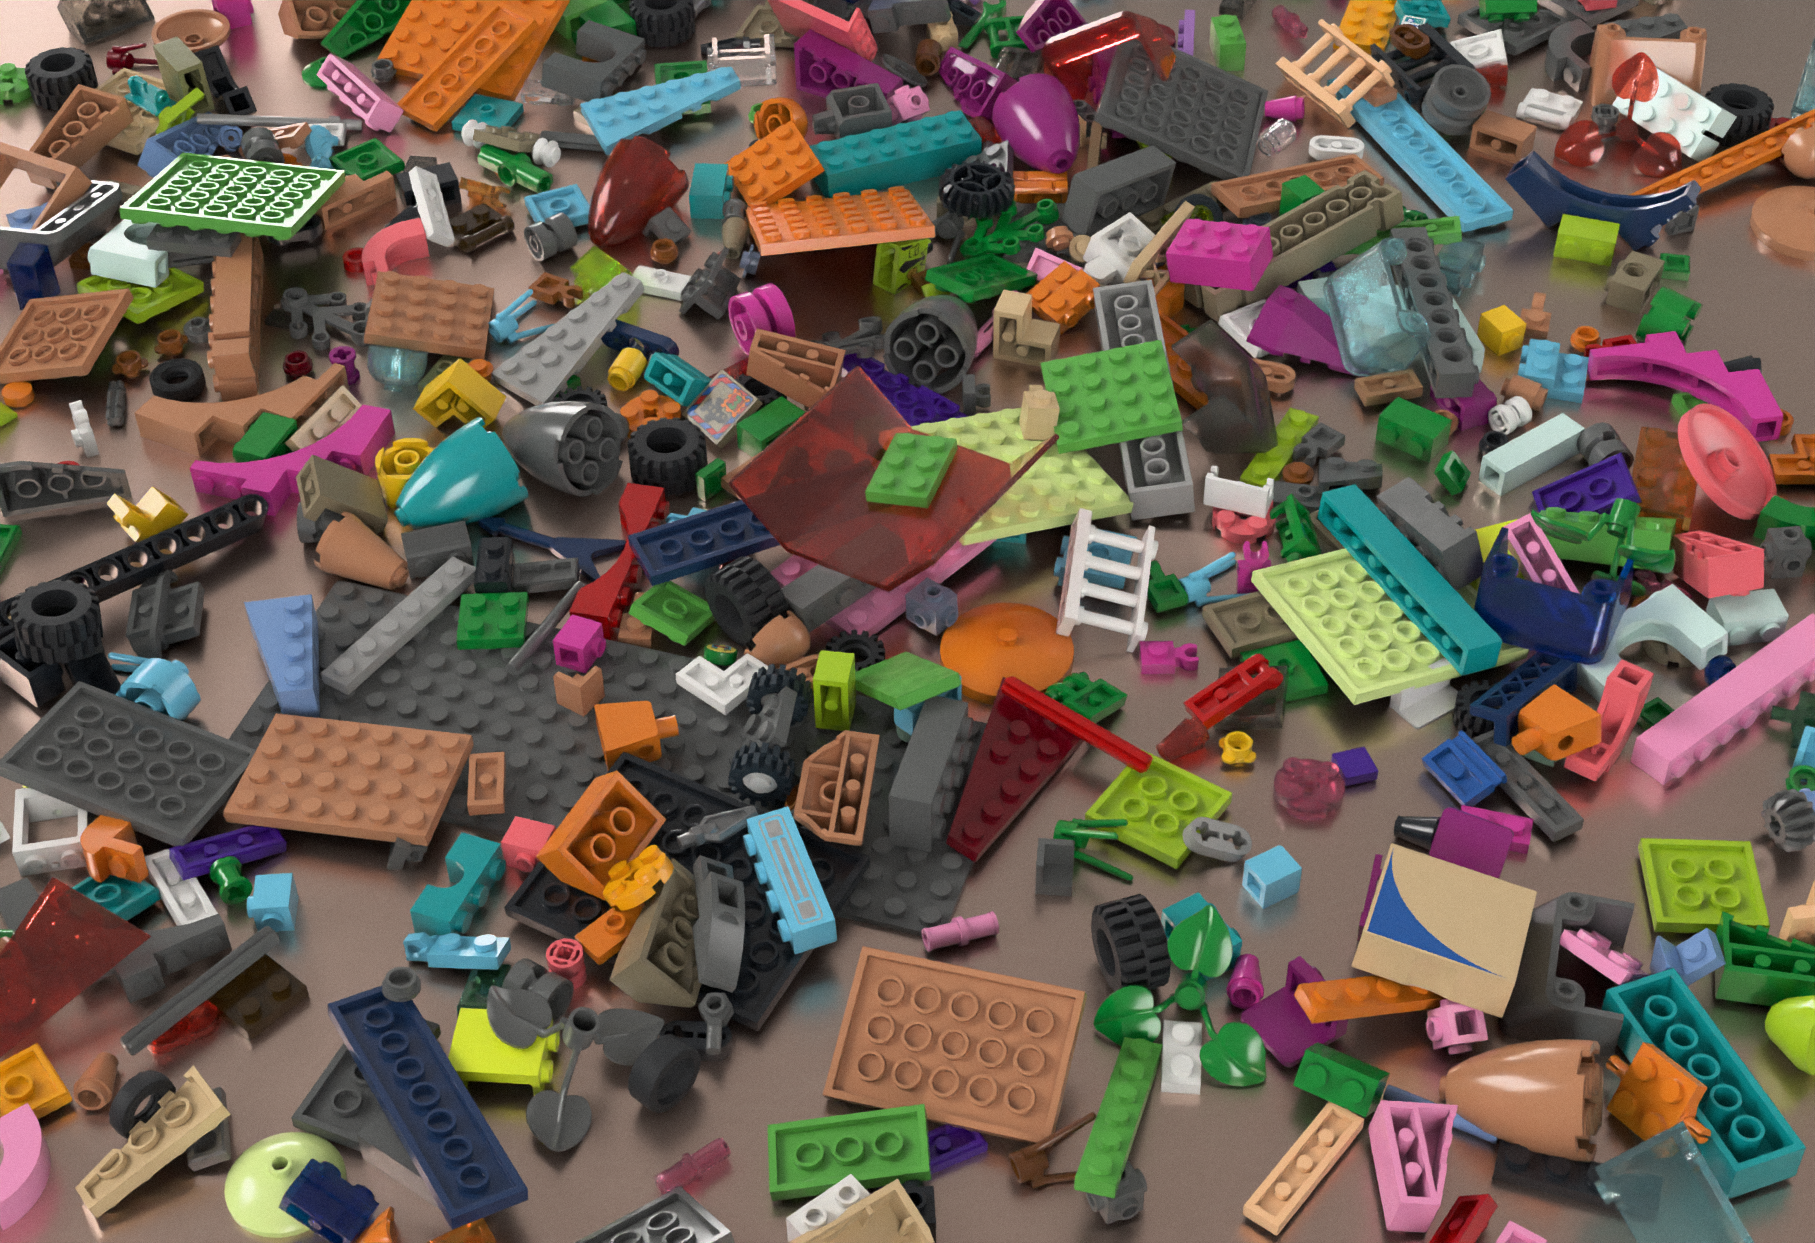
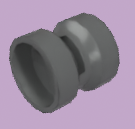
M1610 104L1595 105L1591 114L1592 122L1589 124L1588 129L1589 137L1601 142L1612 140L1615 137L1616 126L1614 124L1618 122L1619 109Z

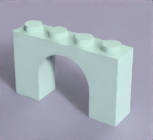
M127 219L121 221L89 248L88 261L91 266V274L156 288L169 277L168 252L148 250L146 239L155 225L160 223L135 224Z
M1671 584L1661 591L1654 592L1647 600L1636 607L1628 608L1620 617L1609 624L1601 625L1588 637L1571 644L1566 650V656L1578 660L1577 682L1600 703L1607 677L1621 661L1619 654L1627 646L1644 640L1661 641L1673 646L1699 670H1702L1727 654L1728 631L1674 584Z

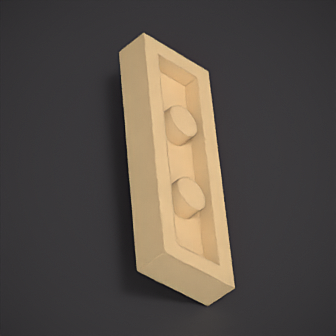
M342 385L305 421L285 444L295 452L318 442L335 432L351 419L362 405Z

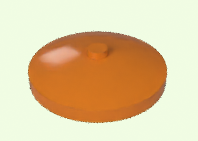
M993 603L979 606L963 613L952 626L947 627L940 644L941 666L959 673L962 681L963 695L978 702L993 705L1003 677L1014 676L1042 693H1046L1047 688L1056 682L1063 683L1064 678L1070 675L1073 669L1074 644L1071 635L1067 637L1056 634L1058 619L1044 610L1020 603Z

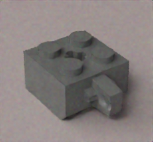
M878 83L832 90L826 97L827 111L812 115V129L815 135L834 134L836 139L892 126V111Z

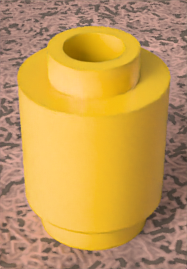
M630 347L621 350L608 370L607 380L614 389L627 391L636 384L647 367V360L643 353L638 349Z

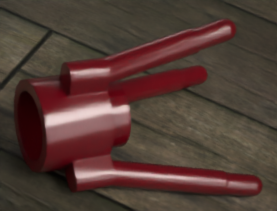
M146 43L112 46V49L106 55L107 67L112 70L113 75L123 68L132 69L134 63L158 65L157 59L134 58L128 52L145 48L147 46Z

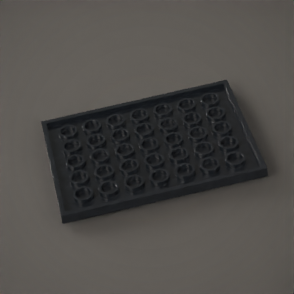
M623 751L607 774L617 770L666 818V821L647 847L657 845L669 860L674 858L693 875V864L700 855L731 865L734 879L743 882L745 932L736 989L731 993L702 984L696 1003L700 1004L707 993H725L734 1010V1014L730 1019L759 1031L813 949L794 954L790 941H782L777 921L781 920L779 913H771L765 893L769 891L767 883L762 885L759 883L754 863L758 862L755 855L749 856L745 847L743 835L749 834L748 826L722 843L705 842L698 847L694 845L681 850L677 842V836L687 833L690 828L699 825L704 816L751 805ZM755 808L757 810L758 815L767 813L758 808ZM797 826L835 918L869 868L870 856L840 843L824 841L813 832ZM541 861L538 862L504 907L506 916L558 940L563 938L575 940V935L612 908L606 900L561 882ZM618 951L615 955L609 958L606 962L615 965L618 953L620 951Z

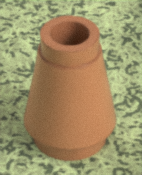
M107 1052L99 1053L73 1086L74 1099L82 1108L99 1110L110 1102L119 1064L118 1059L113 1054Z

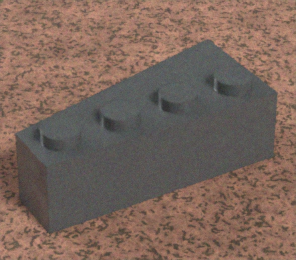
M1408 477L1376 496L1379 510L1386 515L1392 524L1404 534L1409 542L1422 553L1426 560L1456 591L1486 574L1477 532L1471 526L1464 529L1461 518L1456 514L1450 517L1445 505L1440 501L1434 503L1430 493L1413 479Z

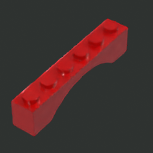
M627 483L618 503L621 527L627 536L625 548L616 563L605 574L579 589L569 611L570 616L573 614L602 623L603 637L605 639L611 640L615 629L620 628L625 606H630L634 585L639 584L642 577V567L629 546L628 536L660 526L662 521L666 520L669 515L670 503L665 500V490L662 487Z

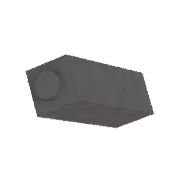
M382 1110L357 1134L363 1159L440 1209ZM476 1221L465 1224L464 1226L469 1229Z

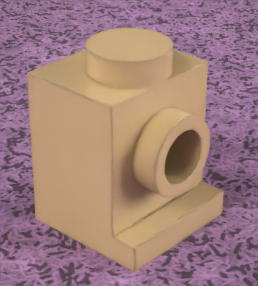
M950 12L951 18L948 22L926 23V38L939 42L942 46V52L948 51L950 46L958 50V31L952 19V12Z

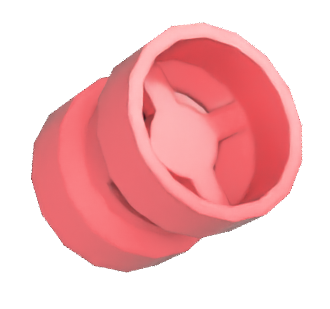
M567 938L556 940L550 944L546 951L548 972H555L573 983L574 990L581 987L587 977L582 945L576 940Z

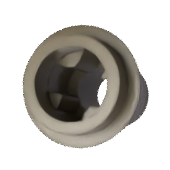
M731 217L722 226L723 247L725 246L729 249L726 256L728 259L740 257L750 233L747 222L740 217Z

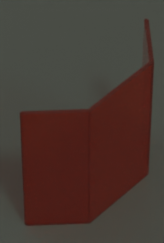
M856 366L729 481V485L786 552L890 592L934 565L1059 439V435L1054 434L1011 463L957 445L958 450L929 508L869 502L866 500L865 490L895 434L931 435L912 429L862 368Z

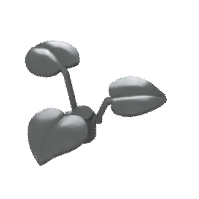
M492 985L487 997V1016L490 1026L495 1035L503 1043L511 1047L525 1049L533 1045L537 1035L541 1038H547L561 1029L563 1030V1041L572 1050V1055L560 1094L552 1090L541 1091L531 1098L526 1110L527 1124L532 1133L550 1150L557 1152L576 1146L584 1138L591 1124L592 1113L588 1101L578 1095L567 1096L581 1050L587 1049L594 1040V1043L597 1045L603 1044L604 1054L609 1060L624 1066H632L649 1044L658 1038L665 1022L660 1017L638 1010L615 1008L605 1010L597 1015L590 1008L579 1007L571 1012L568 1019L562 1017L559 1023L548 1028L552 1021V1010L550 1004L541 995L529 990L507 989Z

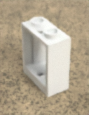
M31 788L16 789L12 853L20 875L26 876L87 866L80 838L85 828L95 820V814ZM78 815V832L76 837L28 844L30 822Z

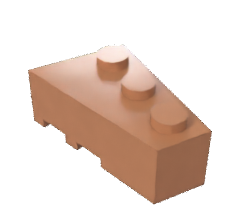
M757 328L749 351L746 375L828 418L841 378L846 350Z

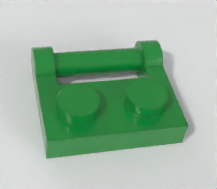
M1024 16L998 17L985 20L983 27L985 33L989 36L991 43L989 49L993 58L1000 59L1005 54H1026L1031 52L1016 33ZM999 30H1005L1007 41H1000Z

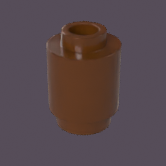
M925 39L918 44L914 64L921 75L932 76L939 70L942 58V46L940 43L933 39Z

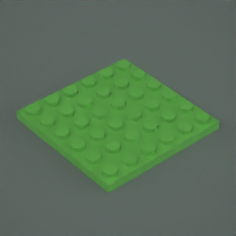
M183 152L120 207V219L131 220L135 224L153 222L160 223L162 227H175L179 225L188 226V229L194 231L214 229L221 234L240 232L245 233L248 237L266 235L273 236L276 240H288L303 227L345 182V170Z

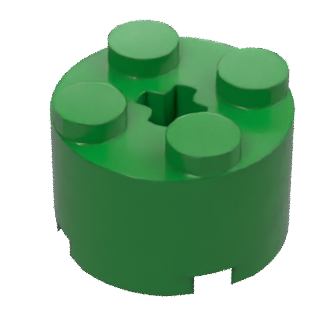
M1663 286L1651 301L1650 305L1652 307L1648 314H1644L1635 338L1645 343L1647 334L1676 331L1679 339L1686 342L1694 328L1690 322L1697 318L1703 304Z

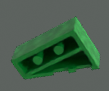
M1722 912L1716 936L1726 964L1715 970L1716 999L1772 1006L1786 998L1815 995V946L1794 938L1792 943L1769 935L1768 928L1757 925L1756 929L1733 921L1734 915Z

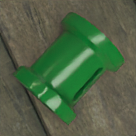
M236 857L220 858L211 865L209 876L214 883L219 885V895L224 903L230 905L238 904L250 896L253 889L252 884L248 878L243 877L241 863Z

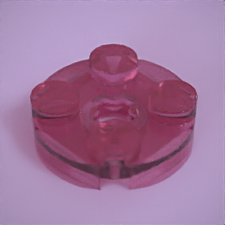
M1290 757L1283 762V767L1275 775L1273 784L1274 800L1278 805L1280 801L1287 808L1286 813L1292 817L1302 820H1320L1327 817V812L1334 809L1336 812L1343 803L1345 783L1339 774V767L1333 762ZM1305 786L1313 787L1312 792H1305Z

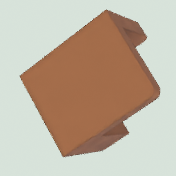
M594 666L584 677L576 674L572 678L559 671L553 676L557 704L583 717L605 697L602 669Z

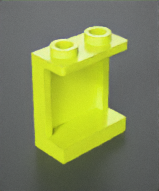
M460 1008L448 1059L466 1088L468 1081L529 1084L532 1086L535 1096L537 1093L544 1091L545 1083L551 1084L553 1061L550 1059L552 1052H558L560 1031L547 1038H541L537 1035L533 1045L528 1048H514L503 1043L495 1035L488 1020L487 1009ZM553 1020L548 1028L553 1026Z

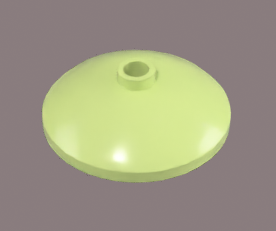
M286 1132L269 1136L246 1149L237 1158L228 1172L224 1190L228 1210L233 1219L242 1228L259 1236L282 1238L304 1233L326 1220L338 1207L346 1190V1167L336 1147L320 1136L306 1132Z

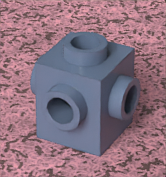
M929 578L923 580L905 595L907 619L915 623L919 628L925 629L936 636L947 627L952 626L958 618L957 594Z

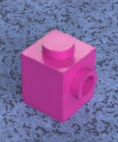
M572 614L553 639L556 665L587 673L597 657L600 658L606 648L602 623Z

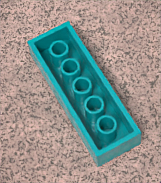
M959 110L934 117H924L913 122L899 123L883 129H873L866 133L848 135L832 141H822L819 144L809 146L825 170L813 179L825 198H832L833 194L839 192H848L850 196L861 195V191L867 189L880 191L890 187L941 176L945 174V169L952 168L953 164L961 165L962 161H965L968 157L982 153V138L962 111Z
M1674 968L1606 990L1601 1010L1624 1014L1617 1045L1630 1063H1632L1643 1042L1654 1044L1708 1087L1698 1104L1695 1119L1711 1130V1136H1706L1709 1140L1704 1144H1699L1687 1132L1682 1138L1726 1200L1796 1176L1806 1150L1805 1145Z

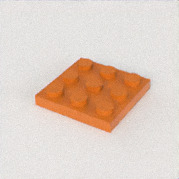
M792 120L779 126L775 131L756 141L752 146L724 163L728 164L729 175L734 176V183L748 206H750L751 202L766 201L767 204H774L825 171Z

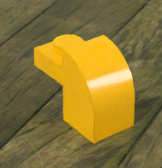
M153 486L137 505L130 503L115 493L107 502V505L115 512L113 518L121 524L120 526L135 542H140L179 525L189 515L172 497Z

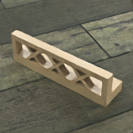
M1185 201L1134 259L1124 278V283L1141 281V278H1153L1155 297L1169 282L1170 277L1168 270H1157L1155 263H1166L1167 265L1166 252L1168 247L1172 244L1186 219L1190 218L1195 206Z

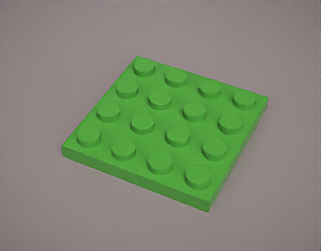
M1161 340L1040 363L1045 389L1049 392H1055L1060 408L1057 426H1054L1059 454L1183 431L1182 419Z

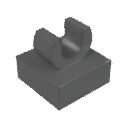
M975 374L962 375L964 414L974 416L976 414V406L982 408L991 406L990 384L983 383L975 386Z
M397 837L395 842H391L387 869L402 870L405 860L422 861L423 853H426L428 846L414 845Z

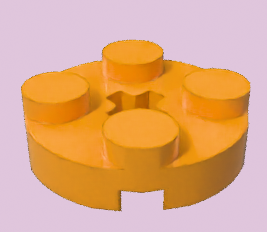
M651 845L627 863L626 860L620 861L609 870L608 875L611 879L603 890V896L614 910L616 905L621 911L634 908L656 893L652 887L660 879L664 884L669 880L674 866L657 845Z

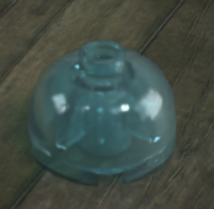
M369 345L367 368L375 381L385 384L384 390L402 392L403 387L413 386L422 379L427 368L428 353Z

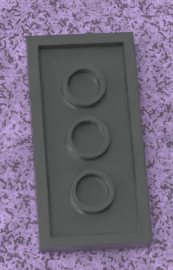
M424 1019L435 1038L438 1039L441 1035L440 1025ZM345 1043L342 1044L291 1119L295 1128L361 1152L357 1134L383 1109Z

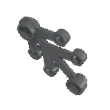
M292 287L284 291L281 298V306L284 310L291 312L292 322L289 324V330L292 338L303 339L308 335L307 323L303 321L304 312L313 317L314 334L312 335V346L314 349L326 350L330 347V336L326 332L325 323L351 335V339L360 347L370 345L364 343L367 320H365L366 303L357 302L353 305H347L346 294L340 291L321 295H307V292L299 287ZM329 304V307H318V306H316V305ZM352 315L356 322L351 323L339 316Z
M870 316L859 319V330L844 339L840 338L838 331H829L822 334V340H811L810 342L846 350L845 355L856 353L857 358H869L874 356V349H884L885 335L880 333L883 331L882 318Z

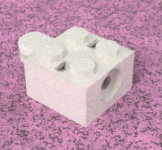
M1129 212L1092 235L1083 259L1087 262L1083 271L1097 281L1101 287L1109 283L1111 285L1123 284L1132 262L1153 239L1155 234ZM1155 263L1156 268L1163 266L1164 263Z

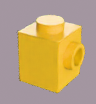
M1502 305L1480 314L1477 336L1496 355L1500 356L1522 347L1526 323L1506 305Z

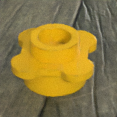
M1240 731L1231 732L1226 737H1222L1219 740V747L1223 749L1222 761L1227 764L1254 762L1256 753L1252 751L1253 739L1248 734Z

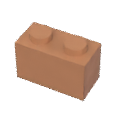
M1486 110L1473 124L1469 148L1517 163L1533 150L1537 126Z

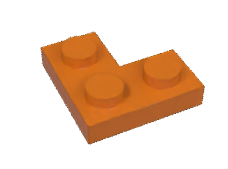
M1794 434L1791 442L1794 454H1769L1768 461L1771 465L1776 484L1815 485V434Z

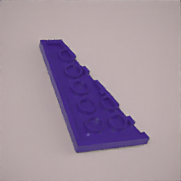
M856 353L848 354L844 357L841 376L893 428H906L922 423L946 421L950 418L969 417L959 411L960 406L923 385L919 388L909 383V377L902 373L898 375L890 373L884 369V363L873 357L857 358Z

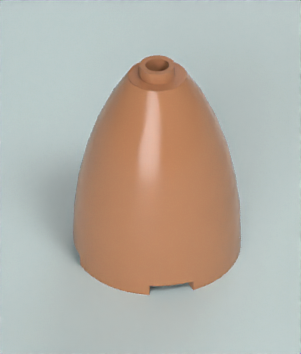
M1555 1039L1517 1043L1489 1050L1450 1068L1447 1076L1442 1075L1439 1085L1440 1099H1445L1446 1104L1458 1105L1456 1112L1458 1115L1499 1140L1501 1139L1513 1145L1519 1144L1528 1148L1529 1151L1548 1156L1553 1155L1569 1160L1591 1162L1597 1152L1596 1144H1590L1591 1135L1596 1136L1598 1126L1601 1127L1603 1115L1604 1070L1598 1063H1595L1594 1054L1600 1053V1045L1598 1041Z

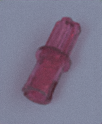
M1278 5L1273 9L1272 17L1281 24V28L1285 32L1291 33L1297 39H1305L1307 37L1306 33L1309 29L1300 21L1296 13H1291L1284 5Z
M717 1138L692 1155L689 1153L682 1154L680 1161L654 1176L658 1190L664 1195L679 1186L683 1188L695 1180L697 1182L702 1181L703 1173L731 1155L729 1146L724 1139Z

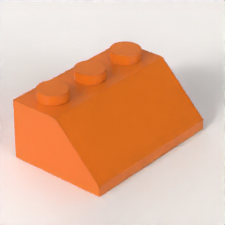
M616 770L596 777L536 855V858L561 882L606 900L603 896V890L611 879L608 875L609 870L620 861L626 860L628 863L638 857L664 824L666 818Z

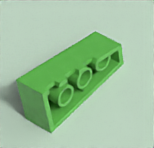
M1548 507L1539 513L1554 521L1582 529L1587 533L1596 526L1603 515L1592 511L1566 512L1565 509L1559 507ZM1638 517L1634 528L1633 546L1658 551L1673 549V535H1675L1677 519ZM1606 524L1591 541L1583 540L1581 544L1558 540L1546 535L1560 559L1612 565L1618 542L1617 537L1607 532L1608 526ZM1620 556L1618 566L1644 569L1635 565L1632 560Z

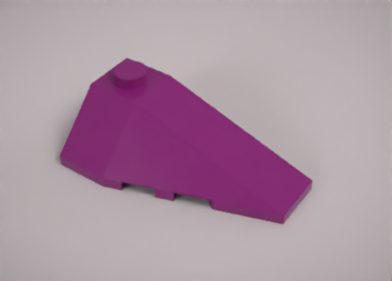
M1036 0L1026 12L1016 33L1033 53L1075 40L1083 34L1089 25L1069 0Z
M951 46L938 70L947 86L954 92V98L962 105V111L980 122L992 119L993 107L999 94L1002 91L1005 93L1018 82L1006 73Z
M1281 284L1267 299L1246 342L1273 355L1282 357L1283 353L1300 356V362L1310 364L1311 360L1323 362L1331 370L1359 377H1366L1378 360V357L1311 300Z

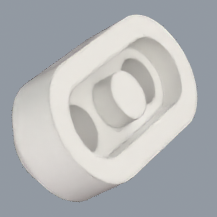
M1318 135L1310 139L1308 152L1310 156L1318 161L1356 154L1362 159L1364 143L1353 137Z

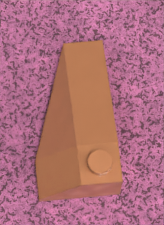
M283 0L278 12L285 35L297 39L325 38L357 0Z

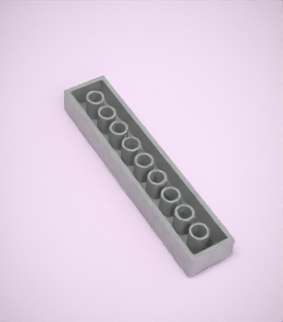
M1152 279L1093 288L1102 351L1161 340L1171 377ZM1182 431L1118 443L1127 495L1130 502H1133L1132 520L1195 512L1193 482Z

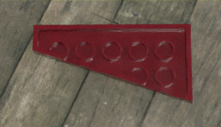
M1005 677L1002 678L946 841L947 845L975 863L1084 741L1003 694L1001 687L1006 679Z

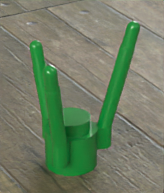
M1073 818L1072 821L1059 820L1057 822L1053 839L1073 840L1075 842L1074 858L1127 881L1133 880V875L1079 851L1080 848H1086L1089 838L1118 839V834L1115 832L1089 830L1088 828L1127 826L1128 821L1126 819L1082 820Z

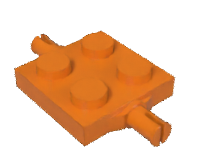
M1643 1042L1630 1065L1625 1063L1618 1055H1612L1608 1059L1611 1063L1606 1062V1068L1617 1075L1621 1081L1606 1109L1659 1154L1670 1155L1678 1139L1686 1132L1699 1144H1704L1709 1140L1706 1136H1711V1130L1695 1119L1698 1104L1706 1092L1707 1086L1654 1044Z

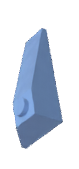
M196 116L147 139L137 166L154 178L183 152L212 156L219 145L217 136L220 135V129L226 125L197 124Z

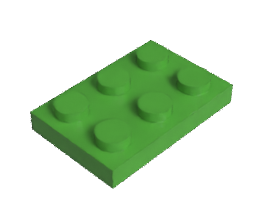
M896 433L865 490L867 502L929 508L958 450L957 439Z

